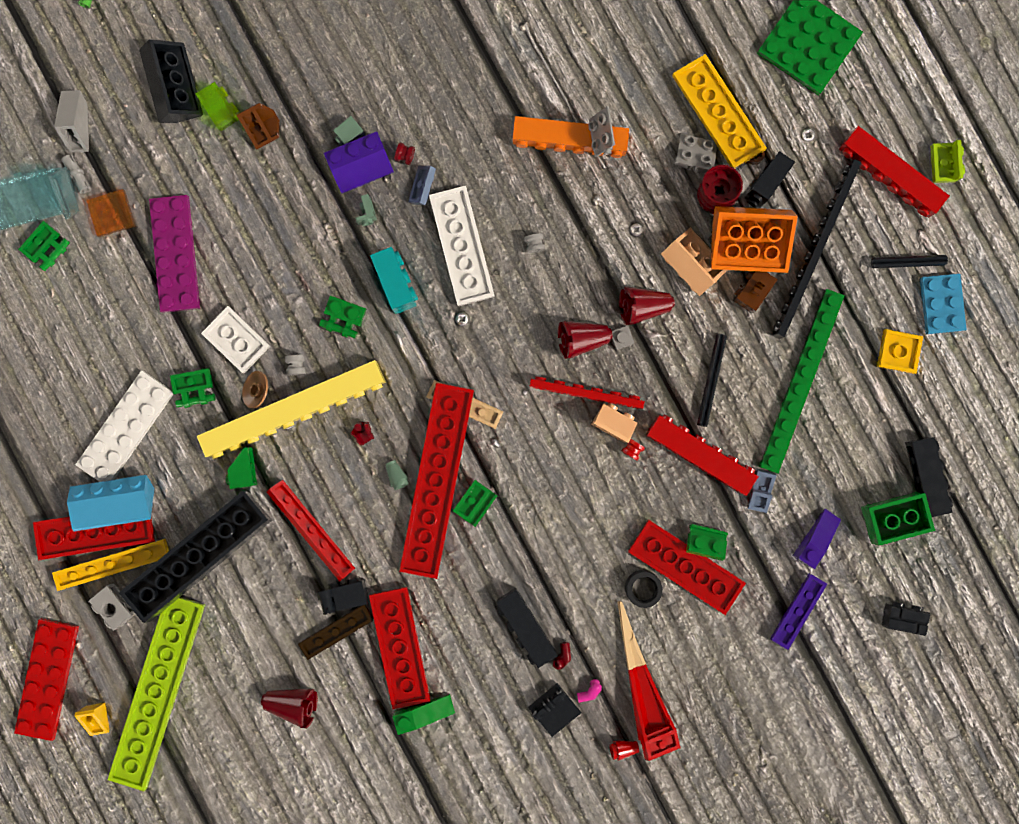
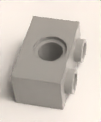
M114 583L104 587L89 600L93 611L100 614L104 619V624L113 631L122 627L136 615L119 594L120 590ZM110 604L114 605V612L109 609Z

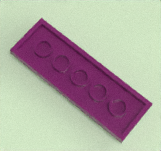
M180 195L149 199L160 312L200 309L189 196Z

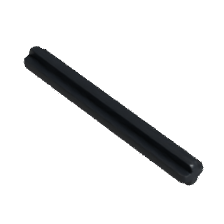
M717 334L697 421L698 426H708L727 336L724 334Z

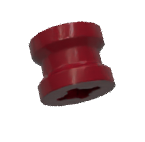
M400 142L397 146L394 160L397 162L404 161L406 165H410L414 157L415 147H408Z

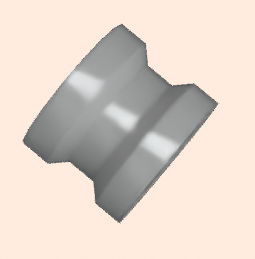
M538 233L524 237L528 246L526 248L527 253H537L545 250V245L542 244L543 234Z

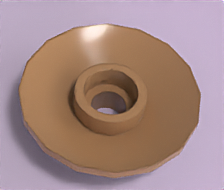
M252 372L244 383L242 397L244 404L248 408L255 409L259 407L267 395L268 380L263 372Z

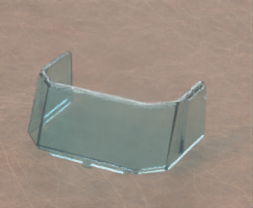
M67 166L49 170L45 168L26 174L18 172L13 174L14 177L0 180V230L61 214L64 215L65 219H70L79 212Z

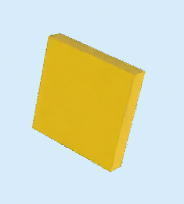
M884 329L877 367L917 374L923 336Z

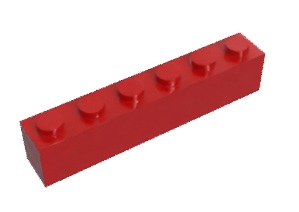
M857 126L839 147V150L842 151L846 158L862 162L860 169L867 170L876 181L884 183L890 192L897 193L906 204L914 206L918 213L924 217L929 218L935 215L950 197L945 191L860 126Z
M658 415L646 433L647 437L741 495H748L759 477L754 474L755 470L747 465L741 466L738 464V459L731 455H728V457L721 453L723 450L715 445L710 447L705 443L706 440L697 434L695 437L689 434L690 430L681 424L679 427L672 423L673 419L667 415Z

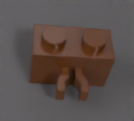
M749 271L745 276L747 281L743 286L740 285L734 293L736 297L733 301L750 313L756 312L778 280L768 272Z

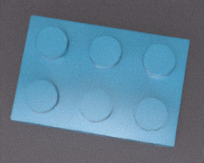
M961 274L920 278L926 335L966 331Z

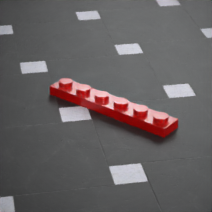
M535 376V379H531L529 388L636 409H643L645 401L640 400L639 396L629 395V398L622 397V393L614 391L606 394L602 393L603 389L592 387L591 390H586L583 385L573 384L571 387L566 386L565 382L558 380L550 383L546 382V378Z
M284 480L267 491V494L339 582L355 569Z

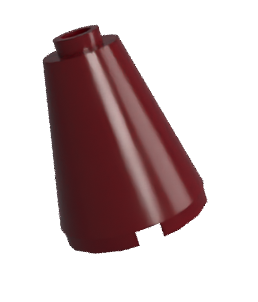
M624 287L619 296V308H623L624 314H621V318L625 325H633L671 312L675 305L674 297L667 292Z
M562 321L558 324L557 335L558 338H561L562 344H559V349L564 359H571L609 344L613 337L611 328L604 324Z
M311 688L270 690L263 694L261 705L263 710L300 728L307 729L314 717H311L312 711L317 709L318 694L314 691L315 689Z

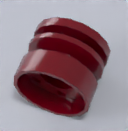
M717 165L709 169L697 190L699 205L711 214H714L715 206L733 207L743 190L741 175L736 169L728 165Z

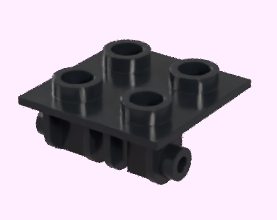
M558 683L528 706L534 719L541 723L551 737L582 713Z

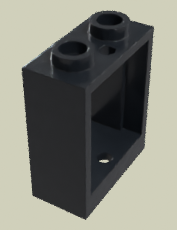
M779 151L771 159L744 197L747 203L754 208H761L773 195L795 164V161Z

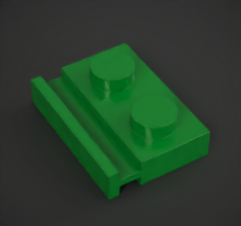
M474 480L453 512L476 527L498 495L477 480Z
M695 524L689 525L687 553L720 561L725 560L728 532Z

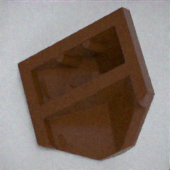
M257 103L237 114L256 150L279 138L280 120L273 109Z

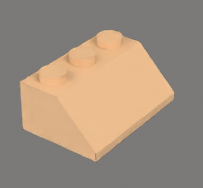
M691 227L661 253L664 260L676 270L679 277L683 278L691 290L699 296L727 271L711 269V249Z

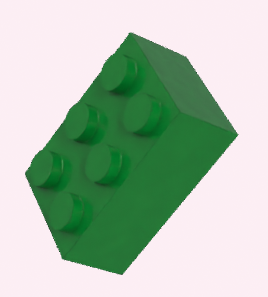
M914 492L861 506L871 544L880 546L935 531L925 493Z

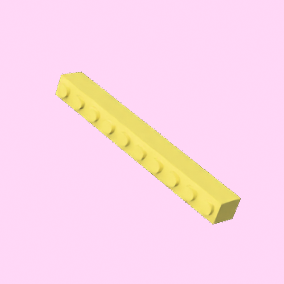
M374 360L197 436V439L205 457L216 459L223 456L224 451L230 449L232 452L242 448L241 444L245 442L251 444L258 441L259 436L264 434L266 437L277 433L276 429L280 427L286 429L294 426V422L301 419V422L312 418L311 414L319 412V414L327 412L330 410L329 407L334 404L341 406L347 403L346 399L360 398L365 395V391L370 389L372 392L382 388V384L386 383L377 361Z

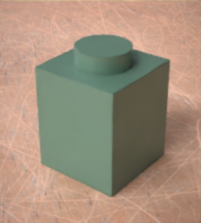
M352 116L333 130L336 134L334 139L340 146L366 136L363 129Z

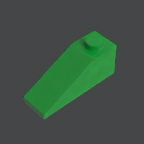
M448 694L431 699L430 702L397 709L392 717L397 734L400 735L455 714L451 695Z

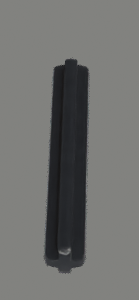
M947 255L874 257L871 259V268L944 266L948 264Z

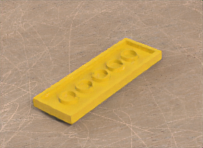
M706 54L673 73L672 77L730 167L736 169L767 149Z

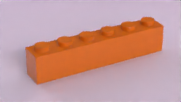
M515 116L513 144L519 148L534 146L538 150L553 148L557 152L572 150L576 154L591 152L594 155L589 124ZM612 126L615 145L609 155L613 158H621L627 152L629 128Z

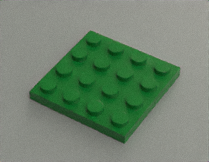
M793 0L757 54L819 96L863 31L818 0Z

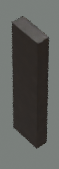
M366 604L361 605L302 640L298 645L306 659L309 660L374 621V618Z

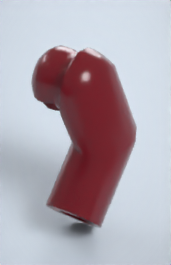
M570 642L560 643L561 653L552 663L556 670L563 669L571 661Z

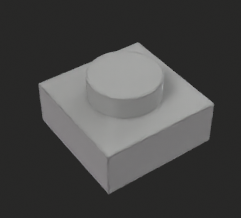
M628 326L612 331V341L616 350L634 344Z

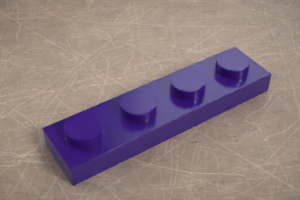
M810 573L807 575L770 638L772 641L789 650L826 588L827 583Z

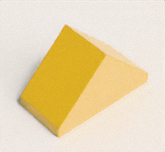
M105 703L87 705L75 712L76 719L90 736L109 733L110 729Z

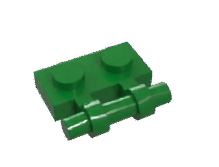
M42 221L18 250L34 263L42 259L43 262L39 267L46 271L50 266L53 267L56 263L55 260L61 253L64 254L66 252V247L70 244V241L66 238H63L60 243L56 241L61 234L47 222ZM52 245L55 249L49 255H46L45 252Z
M330 295L324 314L329 315L330 319L329 321L321 319L319 326L326 328V331L340 333L343 337L356 339L358 332L351 329L353 324L361 327L367 309ZM337 319L347 322L345 327L336 324Z
M210 369L170 375L173 394H181L182 399L175 401L177 408H189L200 403L205 405L216 400L214 393H206V389L213 388ZM198 391L199 396L190 398L189 392Z

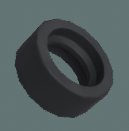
M648 570L633 572L625 582V592L628 599L640 608L654 606L662 596L663 587L661 581L654 573ZM642 577L650 579L655 586L653 596L647 600L636 598L632 591L634 582Z

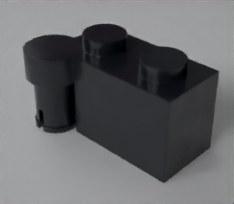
M359 577L348 579V583L341 585L340 582L328 584L329 587L325 590L316 592L318 600L321 602L323 615L334 613L335 610L340 611L368 604L369 596L365 579L359 580Z

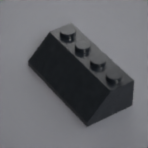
M149 39L139 49L158 122L179 123L201 117L203 111L185 44L183 42Z

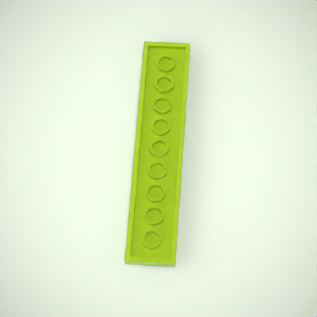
M180 597L160 613L107 780L141 791L147 789L206 604Z

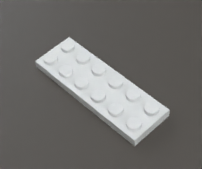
M466 186L429 195L457 305L462 306L495 297Z
M141 370L75 465L99 482L114 480L174 395L173 391Z

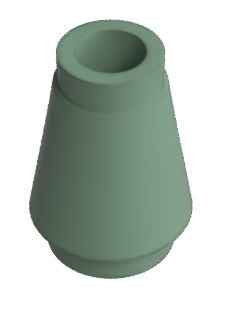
M396 460L385 465L390 485L394 490L401 489L409 484L407 481L408 477Z

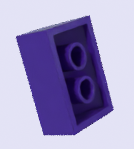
M377 131L324 153L342 194L394 173Z

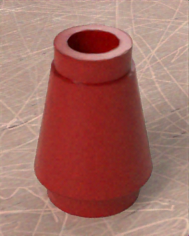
M614 741L612 744H609L613 760L617 759L619 761L639 753L637 741Z

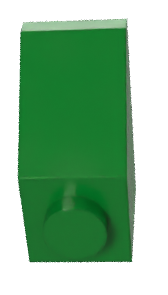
M252 447L243 448L228 468L226 483L230 486V489L257 485Z

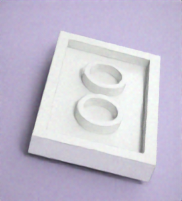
M229 306L201 333L242 373H245L270 347Z

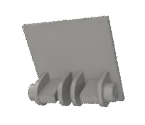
M606 106L589 119V130L591 131L592 149L594 150L595 157L603 152L604 155L611 154V150H613L615 145L609 106Z
M681 133L674 165H677L678 168L686 169L689 166L688 170L694 167L695 172L698 168V172L706 174L709 169L714 167L717 145L712 140Z

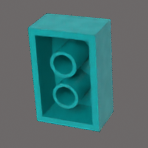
M392 247L370 255L394 313L398 314L416 307L415 301L418 300L413 286L409 287L408 283L411 280L406 269L401 267L404 265V262L398 250L394 251Z

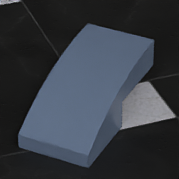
M757 469L755 474L759 477L751 488L748 509L767 513L777 475L773 472Z

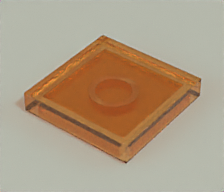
M121 189L86 200L98 237L136 227L125 190Z

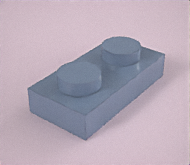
M418 166L409 203L426 205L436 168L432 166Z

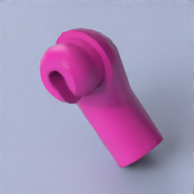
M591 680L588 691L577 693L579 703L596 699L602 690L599 680Z

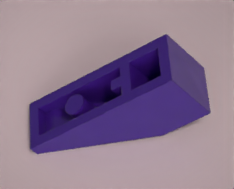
M824 509L792 556L808 567L815 569L825 555L841 519L827 509Z

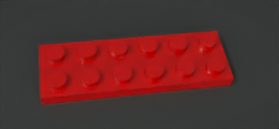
M70 516L33 522L38 560L155 542L152 517L150 520L80 531L72 530Z
M648 519L628 552L726 616L746 583L709 558L687 553L686 543Z
M408 587L370 594L369 598L392 710L430 702L431 698Z
M43 618L38 619L14 734L48 741L55 739L79 626Z

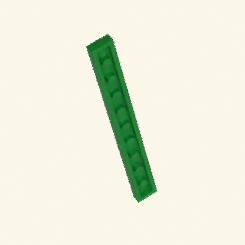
M829 289L824 290L761 459L760 468L779 474L845 295Z

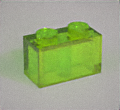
M213 82L196 93L201 104L220 131L239 120L236 114L239 110L233 101L229 103L226 98L229 95L223 86L219 87Z

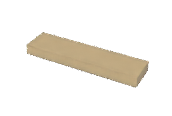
M435 380L427 394V398L433 400L436 383H440ZM473 398L469 417L496 429L503 411Z

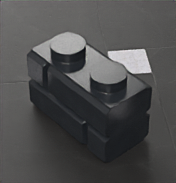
M893 601L892 604H885L882 626L887 629L926 636L930 613L924 611V607L912 605L911 608L905 607V603Z

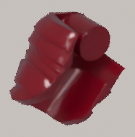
M357 422L350 433L360 446L374 439L369 422Z

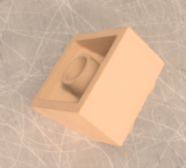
M610 403L607 405L602 404L591 425L623 443H629L637 425V422L634 421L635 417L626 412L624 414L617 411L618 408Z

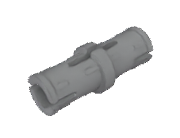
M64 156L61 161L69 173L68 177L73 180L79 193L85 194L89 192L91 187L84 177V171L77 165L74 156Z

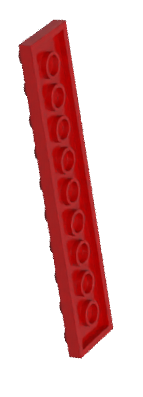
M436 383L399 572L434 579L438 578L474 394L472 389Z

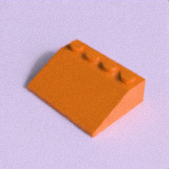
M715 206L712 224L711 269L788 273L798 216L793 210Z

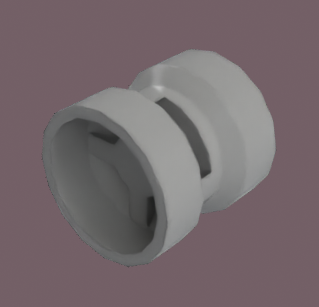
M304 355L285 356V363L288 364L286 376L306 374L302 364L305 361Z

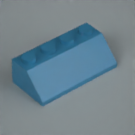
M147 475L71 486L69 488L67 506L72 530L80 531L150 520L154 486Z

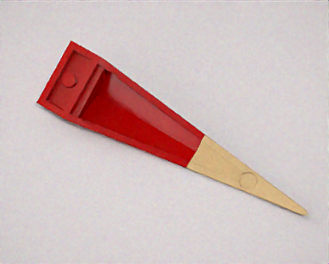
M618 601L638 740L641 741L645 760L651 761L681 747L677 730L647 668L624 605L621 601Z

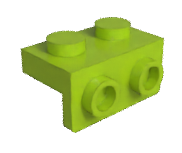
M956 140L953 143L932 144L930 149L933 183H950L962 179L965 174V166L962 161L964 147L961 145V140Z

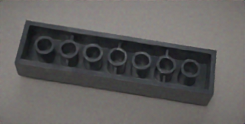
M243 490L121 590L119 594L143 623L151 622L269 524L272 519L249 491Z

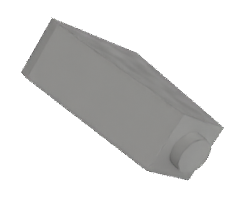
M80 90L61 91L54 125L70 153L89 152L88 104Z

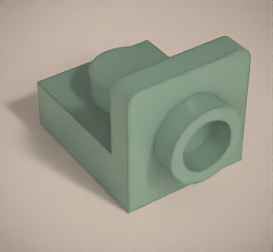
M366 194L361 196L362 202L359 203L362 213H366V215L355 218L356 222L362 226L371 225L373 221L377 220L371 197Z

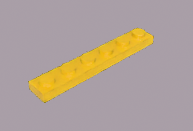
M162 539L53 572L52 575L56 589L60 591L156 562L168 553L169 549L166 539Z

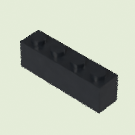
M926 437L905 442L916 491L926 494L931 516L936 517L953 513V502L947 491L948 481L943 474L944 464L938 453L940 450L938 441L935 440V437Z
M517 588L512 589L497 599L496 603L498 605L495 606L501 616L505 615L508 620L506 622L507 627L511 633L515 631L518 636L516 641L521 649L525 648L529 653L526 656L531 665L535 664L537 668H540L558 656L555 648Z

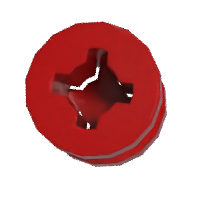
M630 439L627 446L622 448L621 452L638 461L639 454L644 451L645 447Z

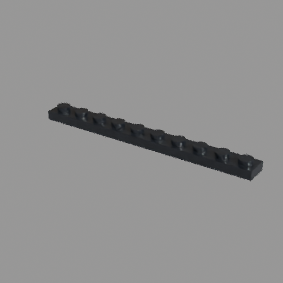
M854 159L850 164H846L841 174L844 176L835 186L834 192L836 194L827 204L826 209H828V212L820 220L819 226L821 228L819 232L815 233L811 243L813 246L811 251H807L803 259L805 264L797 272L796 278L798 280L796 285H792L790 288L788 303H784L780 312L782 316L774 324L773 330L775 332L773 336L778 339L784 338L860 168L862 162Z

